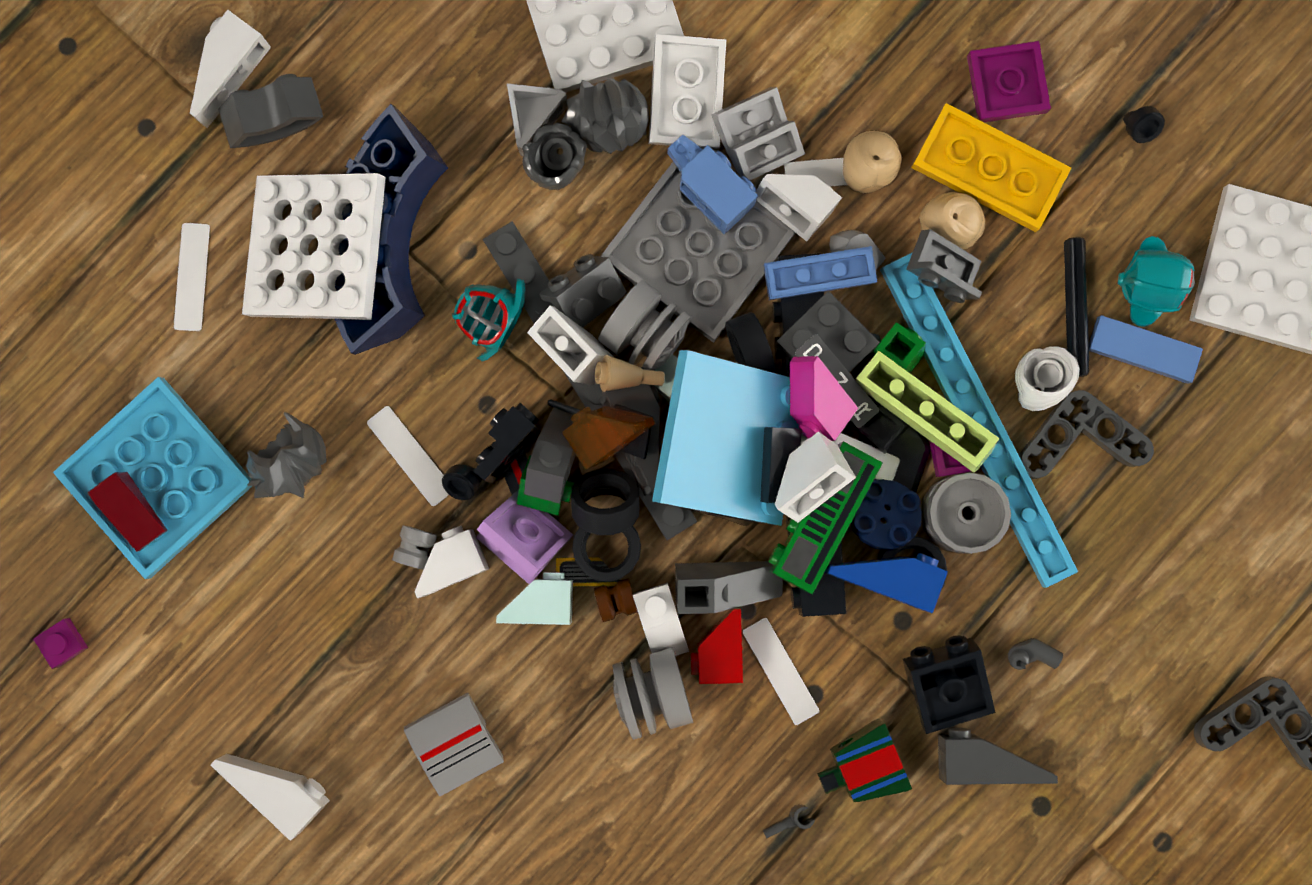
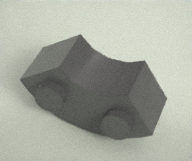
M295 74L281 75L271 84L259 89L232 92L218 109L230 148L249 147L277 141L301 132L323 117L312 78L297 77Z

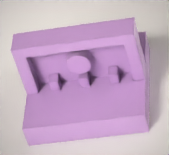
M518 489L483 520L477 528L480 533L476 538L530 584L538 577L550 560L567 544L573 534L549 513L517 505Z

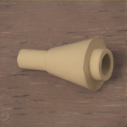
M605 355L602 362H598L596 365L595 382L600 384L603 392L639 386L640 384L662 386L664 383V372L644 370L636 365Z

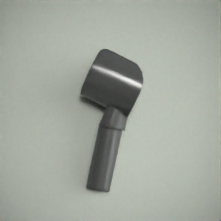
M800 804L792 807L789 817L763 830L766 838L794 826H798L801 829L810 828L814 824L815 819L808 818L801 823L798 822V814L809 807Z

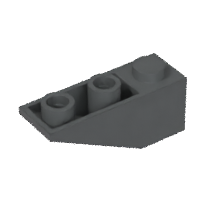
M768 561L675 563L677 613H718L781 597L783 579L770 572L773 565Z

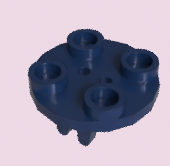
M874 479L851 522L853 532L863 543L874 549L890 551L904 547L916 536L921 526L922 511L919 496L896 481ZM884 506H888L890 510H885ZM884 519L886 524L881 523L880 520Z

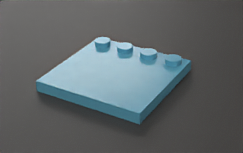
M679 350L652 502L781 526L783 513L777 510L775 503L760 502L764 427L799 428L798 423L790 415V377L689 350Z
M157 377L53 472L144 579L152 578L252 487L247 485L251 480L247 472L165 378ZM115 472H128L168 530L138 552L88 495L91 489Z

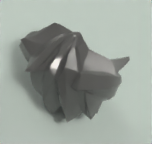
M610 77L604 83H598L595 86L588 81L581 80L580 93L566 100L568 111L561 122L571 126L572 131L578 133L581 139L586 142L587 148L593 152L605 151L612 154L615 150L623 151L627 145L633 146L643 135H646V127L649 121L648 104L640 90L625 79L618 82Z
M284 412V416L289 424L283 425L284 428L277 434L276 440L269 442L266 449L259 450L258 455L250 450L247 452V475L251 478L247 485L255 487L254 498L275 497L284 493L295 494L304 498V486L310 482L313 476L321 475V465L327 462L326 446L322 436L316 429Z

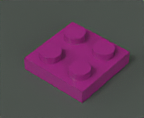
M1039 41L973 50L968 53L967 60L978 120L991 122L1046 114L1050 111L1051 105Z

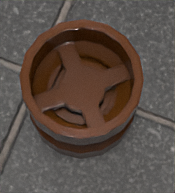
M629 578L618 581L616 586L607 587L602 585L594 588L598 609L603 622L614 620L618 614L624 613L628 616L638 613ZM612 594H614L617 607L614 606Z

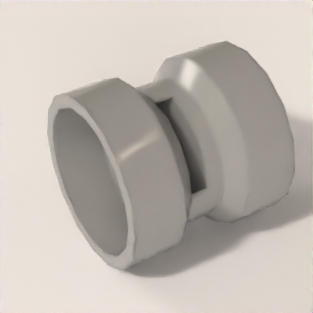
M403 525L399 535L402 541L400 547L395 549L392 560L424 570L429 558V549L434 546L437 535Z

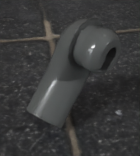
M1035 638L1013 645L1008 652L1010 665L1017 670L1026 669L1025 665L1036 660L1056 669L1063 658L1062 652Z

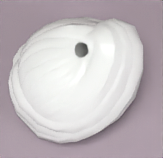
M1049 346L1044 349H1032L1020 360L1015 371V382L1019 391V401L1023 408L1031 411L1045 410L1058 404L1073 390L1079 378L1080 368L1077 359L1065 348Z

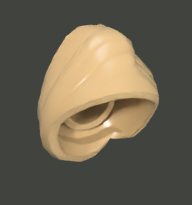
M867 131L855 136L847 145L843 157V176L846 184L852 190L860 193H872L889 185L896 178L902 162V156L896 141L887 133L879 131Z
M948 192L936 196L923 207L919 217L921 230L931 229L961 249H968L973 246L976 240L982 236L985 229V217L981 206L972 196L962 193Z

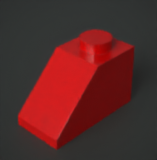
M739 607L730 609L697 644V653H691V675H698L699 684L743 683L741 609Z

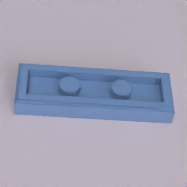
M872 246L764 263L763 265L769 300L877 283Z
M1102 315L1097 317L1089 341L1090 352L1187 384L1192 383L1203 351L1202 348Z

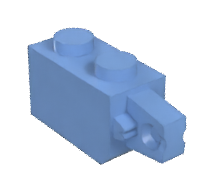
M684 135L679 137L668 148L667 154L681 172L680 191L723 234L727 233L755 206L758 195L755 193V186L745 176L739 177L730 168L731 163L722 152L718 150L714 152L708 145L702 149Z

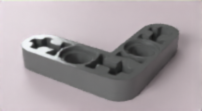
M1077 390L1069 393L1067 397L1056 405L1020 452L1019 457L1030 478L1037 479L1048 475L1081 432L1119 462L1129 467L1147 464L1154 454V447L1147 436L1092 394L1084 390ZM1080 399L1083 401L1081 408L1085 411L1084 413L1080 412L1073 415L1070 421L1059 417V414L1062 417L1069 416L1074 409L1073 404L1070 403L1071 401ZM1102 419H1108L1114 424L1115 432L1109 439L1101 437L1098 433L1097 426ZM1052 425H1059L1064 429L1065 439L1060 445H1055L1048 439L1047 432ZM1121 438L1130 445L1139 443L1138 451L1142 455L1141 457L1131 458L1129 455L1132 450L1122 443L1117 444L1115 447L1114 444ZM1043 447L1054 452L1053 456L1048 452L1044 453L1040 458L1039 464L1043 466L1042 469L1037 468L1032 471L1029 469L1031 462L1027 459L1028 456H1037Z
M1262 677L1202 717L1194 727V737L1200 746L1212 751H1223L1269 721L1296 762L1301 767L1312 771V760H1309L1312 752L1306 744L1299 743L1306 740L1308 745L1312 747V717L1291 686L1282 679L1275 677ZM1269 686L1278 688V691L1275 692L1276 701L1270 699L1263 700L1270 694ZM1252 697L1263 701L1258 704ZM1241 704H1247L1251 710V717L1246 723L1239 724L1235 719V709ZM1292 714H1297L1301 719V728L1295 734H1290L1285 727L1286 719ZM1226 724H1229L1232 728H1234V730L1232 731V729L1222 727ZM1210 726L1217 729L1222 728L1216 733L1217 741L1207 739L1211 734L1208 729Z

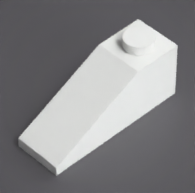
M229 10L212 23L210 32L205 38L190 114L206 128L209 127L219 114L218 109L232 92L239 89L271 48L259 32Z
M225 754L215 759L211 764L227 782L290 841L300 834L330 801L324 795L326 793L325 789L312 778L307 779L303 775L230 754Z

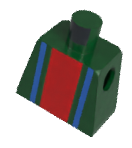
M881 719L872 721L833 746L830 750L836 766L817 773L825 794L846 787L849 797L853 802L866 801L912 789L887 726Z

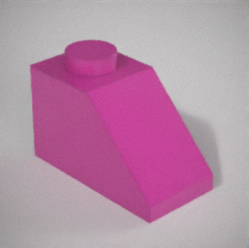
M818 356L793 357L790 361V415L798 423L799 429H802V434L805 437L811 438L819 431L829 440L835 441L858 410V407Z

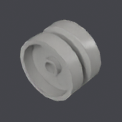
M971 472L945 477L932 485L924 496L921 506L922 526L930 540L943 550L955 553L972 554L987 551L1001 541L1009 528L1011 518L1009 500L1000 485L985 475ZM962 509L969 512L968 518L964 519L962 517Z

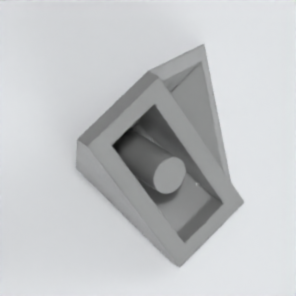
M507 83L516 144L521 156H524L523 145L534 141L536 130L544 125L554 124L567 108V95L561 89Z

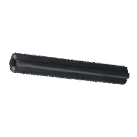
M1072 237L1064 242L1067 351L1077 359L1080 368L1079 377H1084L1089 374L1086 241L1081 237Z

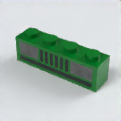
M844 441L839 443L838 447L856 478L798 523L790 519L786 530L791 532L784 545L780 543L776 545L768 560L773 565L770 570L771 573L810 594L814 593L883 462Z

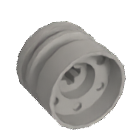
M642 280L630 290L615 309L601 331L598 341L616 355H619L631 345L634 347L628 363L637 365L646 356L647 359L642 369L655 371L664 365L684 339L686 328L692 316L684 311L674 322H671L670 320L677 310V305L671 303L661 313L656 311L661 299V293Z
M673 647L651 653V671L645 673L636 658L630 660L633 676L627 677L622 662L612 665L614 672L613 692L621 720L628 728L633 740L642 737L639 720L645 719L650 734H655V716L663 714L670 729L694 723Z

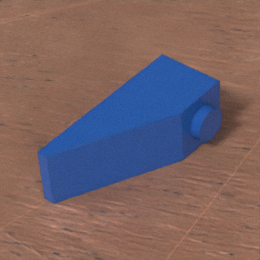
M918 553L916 559L895 557L829 564L824 573L922 611L933 613L948 571L937 567L939 560Z

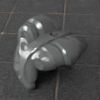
M566 124L544 125L536 130L533 142L523 145V169L528 177L538 183L540 187L548 190H560L570 184L582 170L585 163L584 157L587 144L578 133L572 131V127ZM559 148L563 149V154L561 155L558 154Z

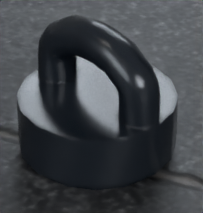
M1145 106L1136 111L1128 112L1123 118L1128 135L1137 143H1146L1155 139L1162 132L1165 124L1163 115L1153 106Z
M456 464L451 466L444 474L442 486L451 497L458 500H469L478 490L482 478L473 471L475 468L469 465Z

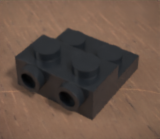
M521 402L516 407L512 406L509 411L503 408L490 422L493 428L488 434L498 444L495 448L489 445L480 453L475 460L479 465L473 470L484 481L494 484L541 433L535 426L539 419Z
M961 635L952 636L945 641V646L931 649L928 646L917 647L911 651L910 657L902 659L910 690L915 697L921 725L926 734L996 713L982 652L972 638L967 639Z

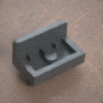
M931 229L921 230L907 270L917 275L918 281L921 284L944 291V297L953 302L964 303L965 300L980 299L982 294L980 290L972 286L981 260Z
M592 254L580 257L574 262L575 267L565 274L552 278L547 283L548 287L539 293L541 299L552 302L556 309L582 328L627 294L608 257L593 256Z

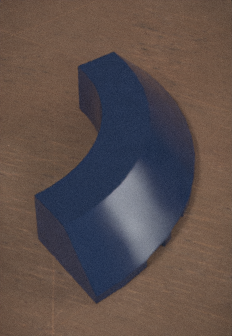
M392 104L372 123L361 138L364 140V143L354 160L349 158L345 166L348 168L346 174L378 173L386 177L372 319H335L343 340L351 354L354 355L401 338L425 316L415 296L410 278V238L417 213L424 198L438 178L448 169L433 145ZM348 203L343 208V220L351 215L352 203ZM348 238L343 239L339 244L338 251L340 255L346 252L349 247ZM344 273L336 278V291L340 290L345 284Z

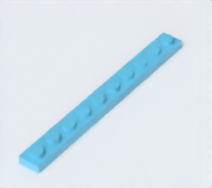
M912 253L882 267L880 271L909 328L920 335L923 341L926 342L924 357L946 400L1000 438L993 452L980 467L985 476L998 483L1008 497L1011 510L1010 525L1041 586L1047 588L1077 573L1078 570L933 288L921 284L918 281V276L907 270Z

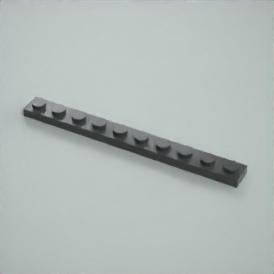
M512 221L482 240L514 292H516L517 278L524 280L526 295L523 307L535 324L550 305L554 306L552 302L543 301L539 295L540 292L548 287L547 283L549 280ZM565 373L588 413L609 420L599 400L604 393L601 390L600 384L595 382L592 386L573 382ZM596 424L607 444H609L611 429ZM610 447L625 473L634 478L638 484L624 452ZM639 486V496L666 540L671 539L697 523L689 508L652 502L654 492L644 496Z

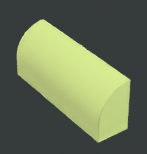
M880 351L875 354L856 378V381L867 395L973 473L980 468L993 452L1000 439Z

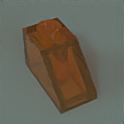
M609 406L593 411L590 407H586L571 417L573 424L562 433L587 470L607 461L656 423L652 417Z

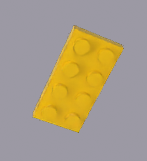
M947 103L943 106L911 167L959 193L972 196L978 203L1034 232L1040 230L1071 170V167Z

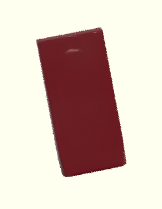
M115 472L88 492L95 505L137 552L168 531L128 472Z

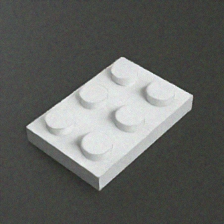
M665 34L655 35L648 144L671 146L679 137L684 135L700 148H705L707 145L711 149L720 148V136L711 114L722 110L726 54L725 39Z

